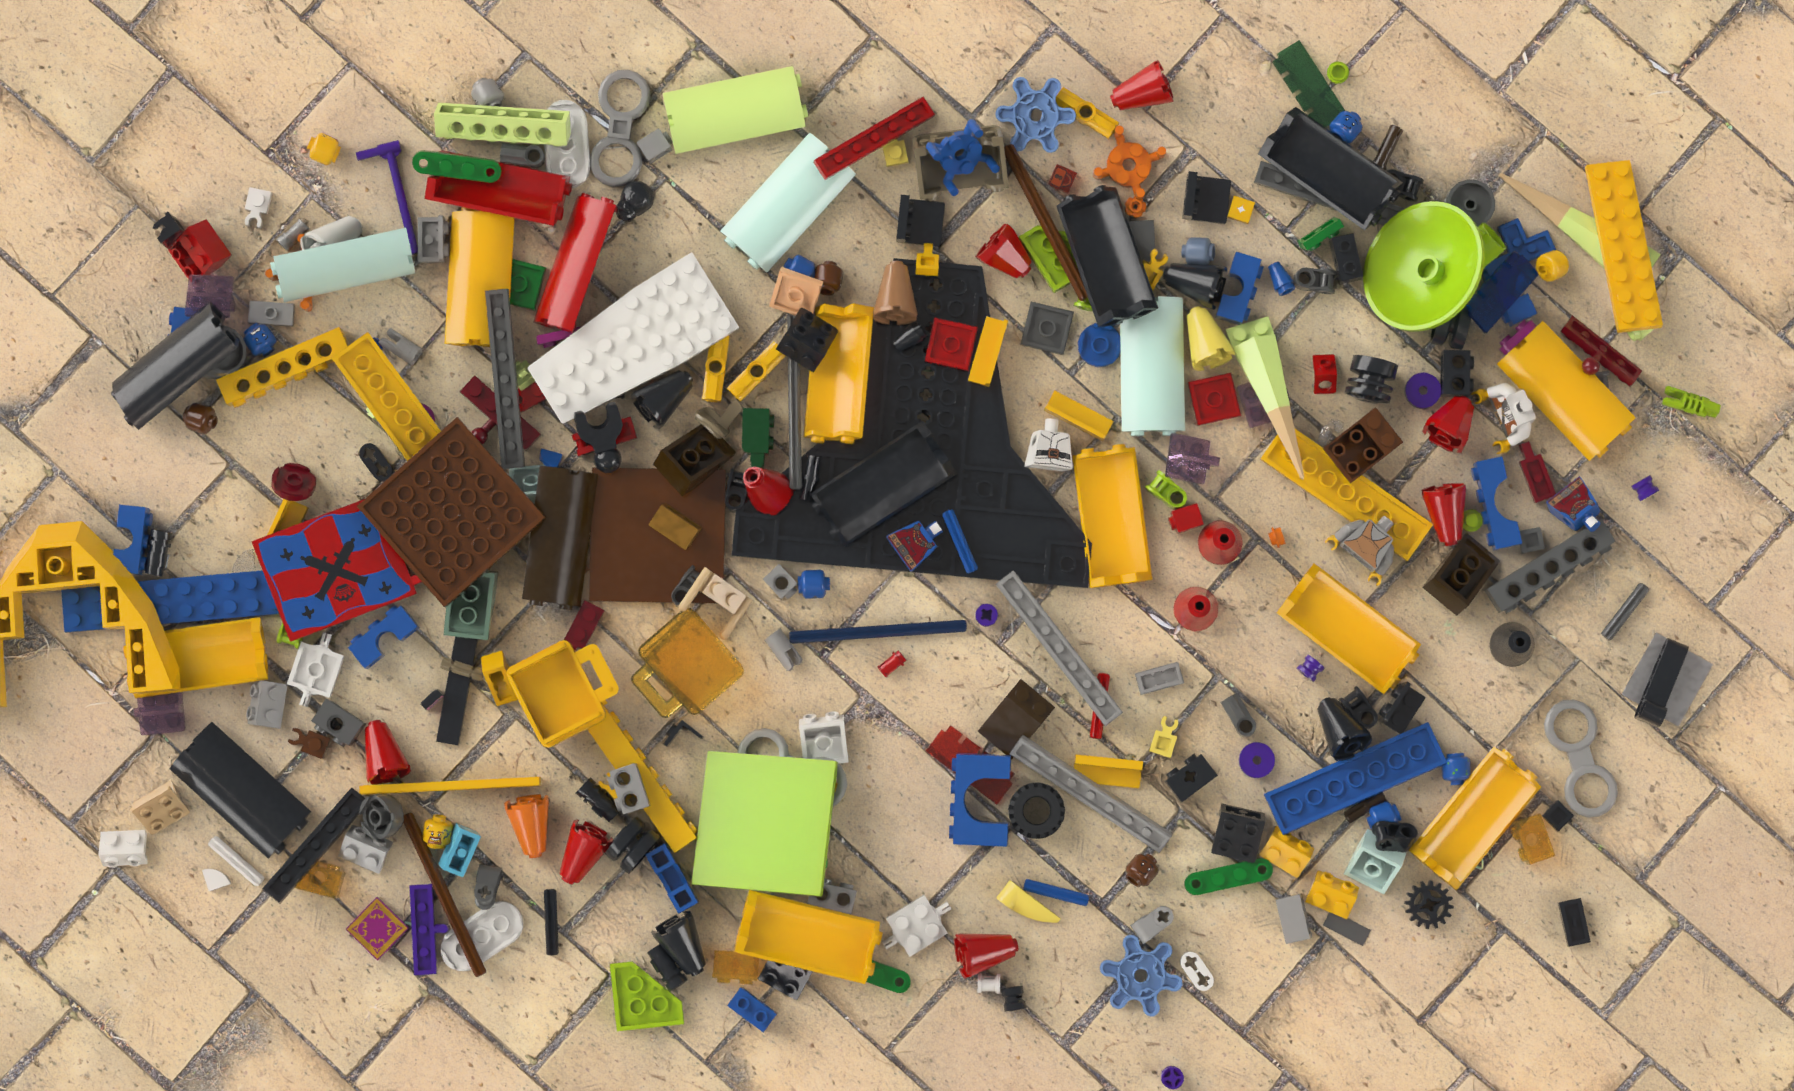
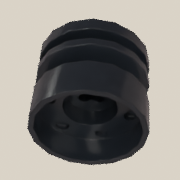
M1353 355L1350 371L1359 376L1358 378H1348L1347 383L1356 387L1347 386L1345 394L1367 403H1390L1391 396L1382 392L1391 393L1393 388L1384 384V382L1395 381L1398 365L1380 358Z

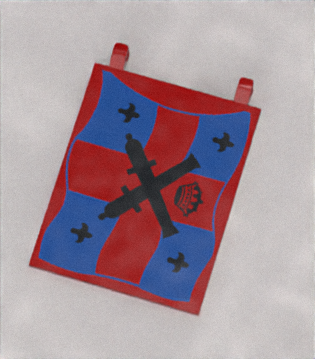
M363 500L251 541L290 642L417 594L414 585L423 583L417 575L410 577L404 560L359 510L357 506Z

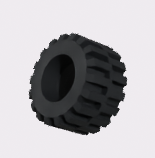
M1039 782L1030 783L1019 788L1012 796L1008 808L1009 819L1013 827L1021 835L1032 839H1042L1054 834L1060 828L1065 814L1064 801L1059 792L1052 788V786ZM1034 797L1044 799L1050 807L1048 819L1041 824L1030 823L1023 813L1025 803Z

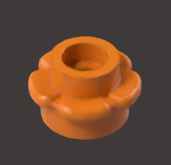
M1134 196L1133 198H1128L1125 202V212L1129 216L1139 218L1146 211L1147 206L1143 199L1138 200Z
M1272 527V532L1268 533L1272 546L1277 545L1280 548L1281 545L1286 544L1281 528L1274 529Z

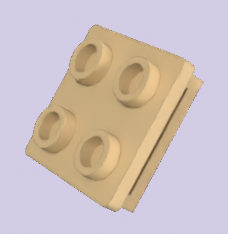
M172 781L133 802V807H131L132 813L151 835L190 813Z

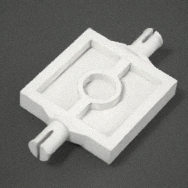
M323 632L319 645L300 643L287 682L288 685L297 687L303 692L299 705L308 707L312 695H322L331 698L344 655L335 653L328 648L332 636Z
M922 895L886 917L892 928L893 935L882 941L885 948L888 949L899 943L910 957L948 934L940 917L949 910H952L948 902L946 901L935 909L928 902L925 895Z

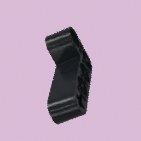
M1670 638L1665 640L1635 712V719L1654 727L1661 726L1667 713L1666 704L1686 658L1689 646Z

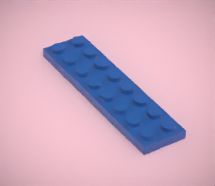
M1427 722L1365 749L1363 752H1358L1351 759L1338 761L1265 793L1264 797L1282 834L1291 833L1447 763L1429 723Z

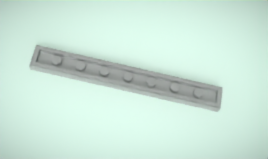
M1014 570L996 583L999 590L1104 726H1107L1123 713Z
M1022 735L1010 752V755L1158 853L1161 852L1172 837L1173 833L1026 736Z

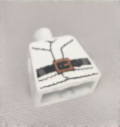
M1045 419V430L1033 432L1025 467L1060 472L1072 470L1070 435L1058 432L1059 420Z

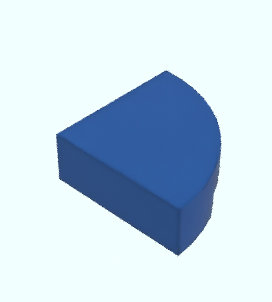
M541 448L539 460L545 466L558 468L562 460V454Z

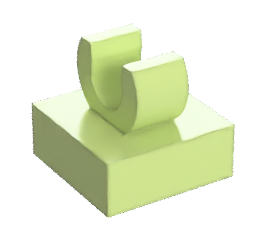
M527 360L522 363L516 362L517 383L521 391L535 382L528 370L530 364Z

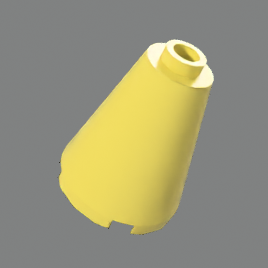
M1202 306L1192 308L1187 315V326L1193 369L1204 371V366L1210 365V368L1213 369L1233 359L1231 354L1235 355L1236 353L1208 309L1202 308Z

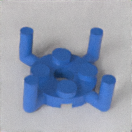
M974 119L968 120L964 131L954 132L955 135L949 138L945 137L940 144L934 142L926 144V149L933 159L939 161L943 169L947 171L943 184L952 196H956L959 193V190L952 181L955 174H970L979 161L986 163L993 173H997L1000 170L999 165L991 155L982 153V146L977 138L983 136V131ZM964 149L962 155L955 156L956 151Z

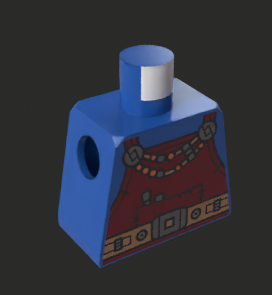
M1580 476L1546 502L1549 512L1574 531H1578L1585 525L1590 532H1593L1601 524L1596 518L1600 513L1599 506Z
M917 521L889 534L886 538L909 571L913 572L937 548L932 539L943 531L936 521L926 528L923 527L920 521Z

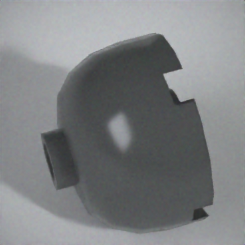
M376 794L366 797L359 810V815L363 814L362 828L372 839H384L396 834L404 821V813L399 801L387 794Z

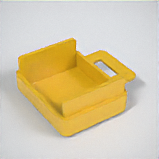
M561 640L510 666L506 672L508 681L539 742L547 748H552L604 721L606 711L601 702L616 695L619 690L605 659L595 644H590L575 652L570 642ZM590 660L603 685L594 690L582 666V663Z

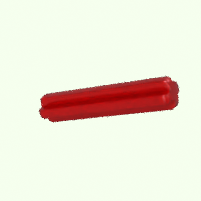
M1099 673L1097 679L1108 692L1110 675ZM1093 711L1090 738L1101 739L1104 724Z

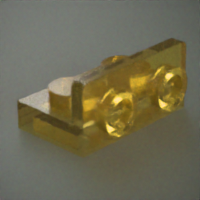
M714 950L712 978H717V982L730 983V979H739V984L753 985V980H758L759 958L734 951Z

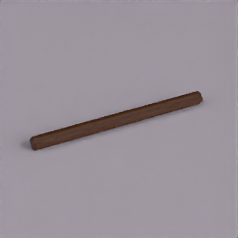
M1013 144L1006 145L1004 147L1005 157L1080 301L1088 299L1079 270Z
M407 813L404 815V826L474 976L480 977L486 973L483 962L427 843L423 841V834L413 813Z

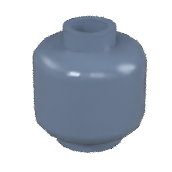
M1191 237L1186 245H1182V258H1186L1187 264L1209 265L1215 258V244L1211 243L1209 238Z

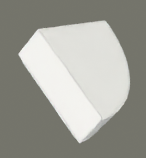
M202 870L209 891L231 884L229 878L218 870Z

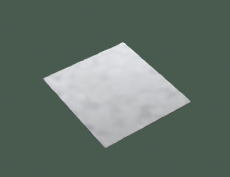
M1655 633L1621 695L1639 704L1661 648L1667 638ZM1690 651L1687 652L1666 704V720L1676 726L1680 725L1713 664Z

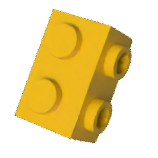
M1276 826L1261 849L1259 856L1298 878L1311 859L1314 848L1308 842L1299 840L1291 835V833L1282 834L1279 827Z
M1318 870L1305 902L1347 919L1357 899L1359 887L1350 881L1338 879L1331 873Z

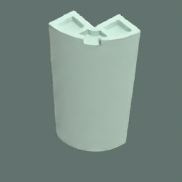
M811 133L803 139L721 230L726 236L724 241L731 248L738 247L750 258L747 262L756 270L760 267L767 273L856 175L850 167H847L824 180L813 161L830 150Z
M406 228L273 257L274 262H270L273 276L278 275L280 285H275L278 299L283 298L284 302L415 274Z
M1158 296L1155 298L1158 309L1134 320L1133 317L1123 320V323L1120 324L1122 432H1131V436H1144V432L1150 431L1162 432V436H1176V432L1185 431L1182 297Z

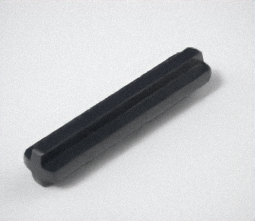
M555 889L544 890L546 954L554 956L559 953L557 895Z

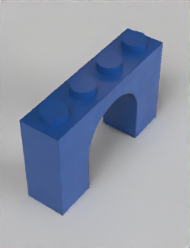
M957 753L956 758H952V771L956 772L955 780H951V794H955V802L950 803V816H954V825L949 826V839H953V844L1007 847L1009 822H990L976 819L967 810L965 793L969 785L978 779H1010L1011 755Z

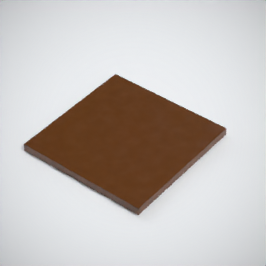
M592 467V473L598 474L590 536L589 601L673 603L671 598L672 592L692 565L695 566V570L699 573L706 567L724 580L726 470H716L699 486L681 496L656 468H618L612 473H603L596 467ZM664 503H667L702 527L686 550L649 526L654 515ZM702 592L691 602L718 604ZM677 593L676 601L681 603L687 593Z

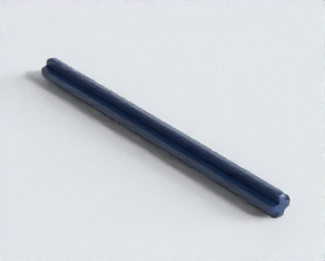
M966 620L791 631L789 632V641L794 644L965 632L967 630Z

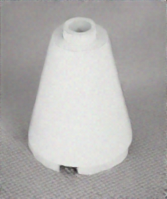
M344 217L305 233L300 239L301 248L306 250L356 239L362 233V225L355 217Z

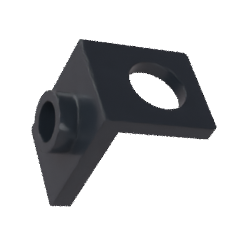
M681 720L677 726L673 724L666 733L669 737L663 744L668 747L684 726L700 739H703L704 736Z

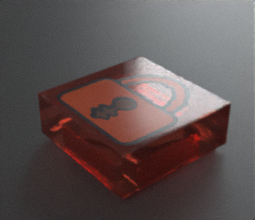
M1057 164L1048 185L1068 194L1077 172Z

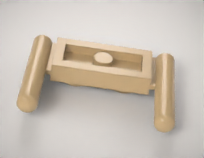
M704 567L678 608L681 611H686L698 592H702L733 614L720 633V638L726 640L753 600Z

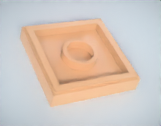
M781 267L769 307L795 316L800 308H805L814 314L824 281Z

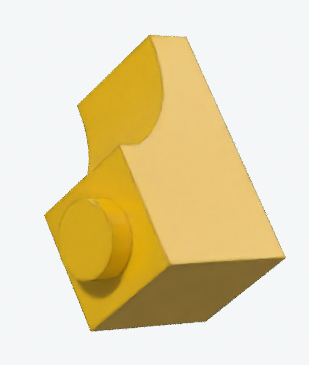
M503 651L482 656V672L496 705L500 706L518 700L506 675L509 665Z

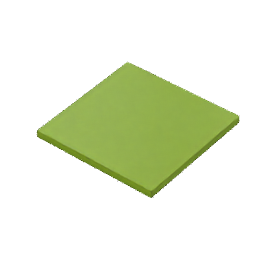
M708 751L692 885L822 897L838 762Z

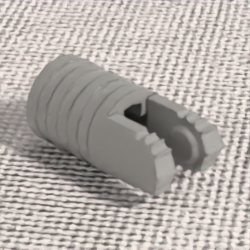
M389 328L387 334L397 344L384 337L378 343L410 365H413L420 357L423 349L392 328Z
M781 628L765 639V642L786 671H791L794 664L800 665L803 659Z

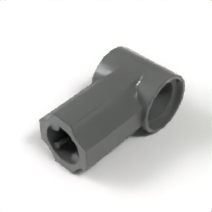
M502 143L500 152L501 163L525 165L532 168H539L544 164L545 155L539 146ZM530 153H540V159L536 162L530 161L528 158Z
M1236 693L1220 702L1236 728L1237 733L1242 737L1252 736L1256 730V722L1251 717L1239 694ZM1249 721L1252 724V730L1248 733L1242 732L1239 727L1240 723Z

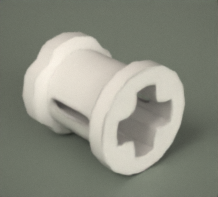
M978 973L977 993L991 991L1000 994V974L986 976Z

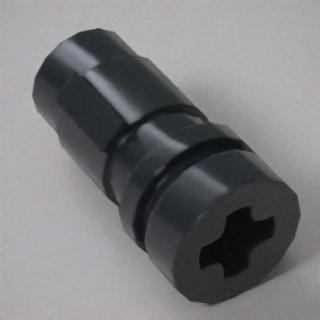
M151 529L150 536L152 539H149L150 549L148 550L146 560V574L163 576L164 568H167L169 554H167L168 547L171 548L169 542L170 540L172 541L174 533Z
M590 777L576 794L580 798L583 797V801L585 803L588 802L592 806L591 809L600 818L604 817L610 822L619 813L616 804L606 793L600 790L601 787L599 785H595L596 782Z
M660 944L647 952L651 958L650 963L656 972L662 975L663 978L661 980L663 983H667L665 986L669 992L688 981L686 975L681 973L682 969L677 967L675 961Z

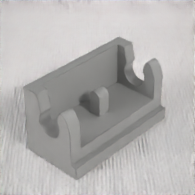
M1302 893L1277 899L1276 904L1286 944L1312 938Z

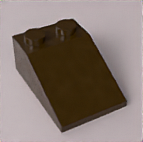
M701 424L663 448L653 465L680 495L684 496L736 454V451L723 438L717 439Z
M1466 532L1462 539L1458 541V544L1453 547L1431 574L1422 588L1457 616L1470 605L1498 566L1500 560Z
M1020 679L980 727L978 732L1005 755H1010V752L1021 736L1024 735L1030 739L1055 707Z

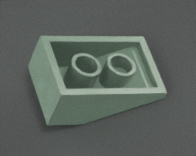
M487 570L446 607L443 635L481 640L489 639L497 590L498 571Z

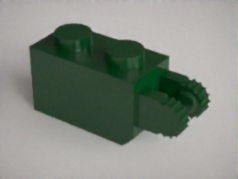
M743 408L742 450L747 455H750L751 467L763 468L765 455H769V450L774 449V437L770 436V428H774V414H770V409Z

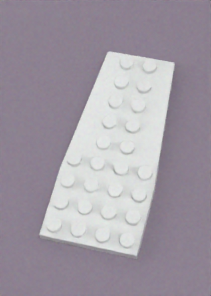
M691 252L633 288L528 366V370L560 422L566 424L574 419V412L583 411L586 414V412L605 404L607 401L627 393V391L646 383L656 376L664 374L738 330L739 326Z

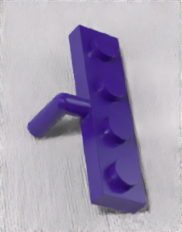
M432 884L409 885L414 975L438 974L435 933L449 932L450 925L435 924Z

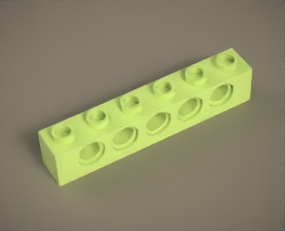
M438 103L434 112L435 135L445 139L459 138L469 141L487 140L489 142L504 141L513 144L531 143L533 145L567 146L571 135L570 111Z

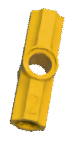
M1064 87L1056 96V103L1059 107L1072 108L1076 112V119L1080 124L1087 125L1108 140L1119 125L1118 121L1097 109L1091 102L1083 100ZM1089 109L1092 111V115L1084 118L1080 115V111Z
M726 336L708 348L702 400L717 403L722 400L730 336ZM714 363H719L722 369L718 373H713L710 371V366Z
M774 341L727 387V390L739 402L760 382L764 381L767 375L786 357V355L776 350L778 344ZM756 366L763 369V374L760 377L751 375V370Z

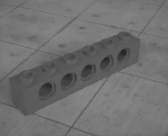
M1599 519L1601 524L1595 531L1590 532L1587 528H1584L1485 589L1484 591L1498 613L1505 611L1506 614L1518 607L1516 605L1518 601L1524 599L1527 602L1536 596L1535 591L1539 588L1548 589L1556 584L1554 579L1562 576L1564 579L1575 572L1573 568L1578 564H1581L1583 567L1593 561L1591 556L1598 552L1603 555L1611 550V544L1616 541L1603 520ZM1586 538L1594 542L1593 550H1587L1584 547ZM1567 550L1574 552L1575 560L1573 562L1566 560L1565 552ZM1548 562H1553L1556 565V572L1554 574L1547 572L1546 564ZM1529 573L1537 577V584L1535 586L1527 582ZM1510 585L1518 588L1519 593L1517 597H1511L1508 594Z

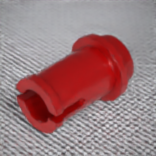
M899 650L897 652L893 651L891 657L877 666L886 678L900 665L904 666V662L907 661Z

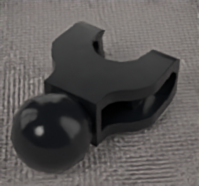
M615 402L606 405L607 418L599 426L589 424L583 411L574 412V420L579 437L584 442L591 444L595 452V467L603 473L616 471L622 462V456L616 446V438L621 433L623 424Z

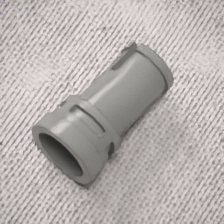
M298 219L286 233L284 232L276 240L289 252L296 244L298 235L304 234L309 228Z

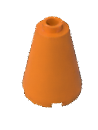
M541 794L517 797V802L512 804L510 800L504 803L505 810L524 855H529V858L541 857L542 853L546 851L549 810L548 795H545L544 798H541Z

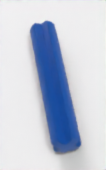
M954 510L945 511L942 516L967 573H972L978 567Z
M1030 879L1025 880L1023 887L1024 891L1082 906H1087L1089 901L1088 894Z

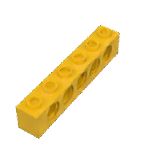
M337 327L216 379L226 404L236 408L246 404V400L251 397L257 399L265 396L267 390L272 388L279 390L286 387V382L293 379L300 381L308 377L307 373L314 370L321 372L327 369L328 364L333 362L331 358L349 346L343 330ZM324 346H331L332 352L329 356L324 357L321 355V350ZM309 354L311 362L308 365H302V356ZM289 363L291 366L289 373L281 374V366ZM264 372H269V381L266 383H261V374ZM248 381L250 384L249 389L241 392L239 389L241 382Z

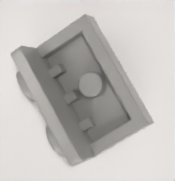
M438 215V217H418L419 263L446 262V256H449V243H445V234H449V221H445L443 215Z
M262 680L254 681L250 688L251 704L246 713L248 724L281 729L287 684Z
M352 825L344 837L338 857L379 874L393 842L386 838L372 839L365 833L362 827Z

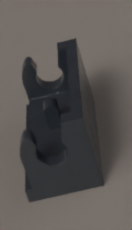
M167 211L165 213L166 216L153 225V229L156 230L159 226H165L157 239L163 246L169 249L185 230L177 218Z

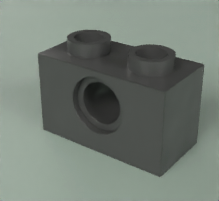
M325 699L311 720L316 724L314 727L316 730L324 735L328 732L335 736L333 741L342 747L346 744L352 746L366 725L365 722L330 699ZM336 718H340L343 721V727L338 731L332 727V723Z

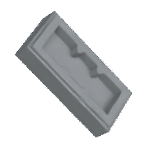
M250 301L248 323L293 327L295 304Z
M1178 662L1135 673L1140 695L1184 683Z

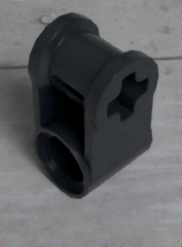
M1394 169L1387 170V172L1403 182L1399 189L1401 191L1399 197L1417 202V193L1420 184H1423L1424 180L1418 176Z
M731 468L725 495L726 507L733 513L743 508L748 495L743 480L744 473L736 471L735 468ZM733 496H738L741 499V503L737 507L729 504V500Z
M1357 686L1346 697L1338 699L1366 729L1372 728L1377 723L1378 715ZM1357 697V700H1355V701H1354L1353 703H1351V704L1349 703L1350 701H1352L1353 699H1355V698ZM1363 713H1370L1372 715L1373 721L1371 724L1366 725L1362 722L1361 715Z
M1379 821L1371 828L1372 833L1376 836V848L1380 851L1407 852L1418 835L1417 829L1410 823Z

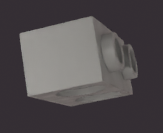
M637 763L609 771L610 777H607L610 789H615L618 798H615L614 801L618 812L622 811L623 815L651 806ZM626 772L630 775V782L623 786L619 783L618 777L621 773ZM629 794H634L637 797V804L633 807H629L625 802Z
M824 878L823 888L827 890L828 897L821 901L815 896H809L807 904L851 915L857 890H853V885L840 882V886L831 885L832 880ZM840 893H847L850 897V902L845 906L837 902V896Z

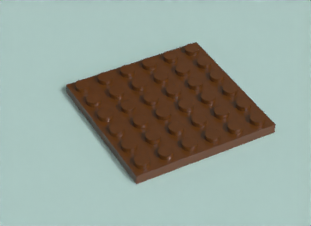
M456 417L357 506L443 607H447L546 519L543 513L459 417Z

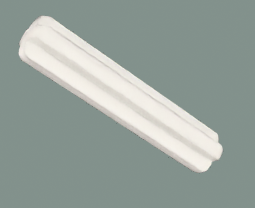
M214 836L209 841L208 845L254 886H259L263 882L264 876L218 836Z

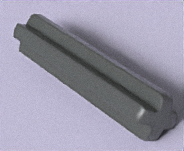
M1639 583L1604 628L1601 632L1604 638L1612 640L1649 592V588L1645 584Z

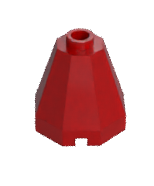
M1003 224L991 235L987 244L984 243L975 256L981 263L1014 278L1019 276L1024 278L1031 270L1030 264L1032 261L1015 230L1008 224Z
M1454 396L1428 418L1422 432L1424 435L1428 432L1430 434L1428 439L1446 451L1453 452L1454 448L1458 449L1457 453H1462L1469 438L1474 406L1471 404L1472 401L1465 396Z

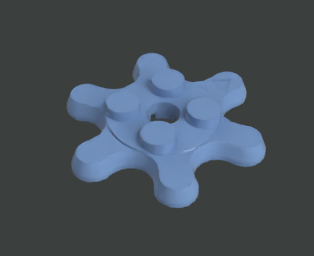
M1016 78L1013 82V89L1017 94V100L1012 106L1003 105L998 107L995 113L996 118L1001 122H1011L1014 124L1016 133L1011 139L1010 144L1014 145L1016 151L1024 150L1030 140L1037 139L1041 142L1046 152H1055L1059 147V142L1054 134L1055 128L1059 124H1072L1076 120V112L1072 108H1061L1056 103V96L1061 90L1060 81L1056 78H1050L1041 90L1036 91L1030 87L1026 78ZM1036 108L1042 111L1039 121H1034L1031 117L1032 111Z
M1127 935L1122 942L1125 949V957L1118 962L1111 960L1103 961L1100 965V972L1104 976L1115 978L1118 982L1117 991L1110 997L1112 1007L1121 1009L1128 1001L1135 999L1141 1002L1144 1013L1152 1017L1157 1015L1160 1010L1157 1002L1158 993L1165 989L1175 992L1180 990L1182 979L1177 975L1167 973L1164 969L1165 961L1172 954L1170 944L1162 942L1153 951L1146 952L1141 949L1136 936ZM1138 969H1144L1147 972V979L1143 982H1138L1135 979L1134 975Z

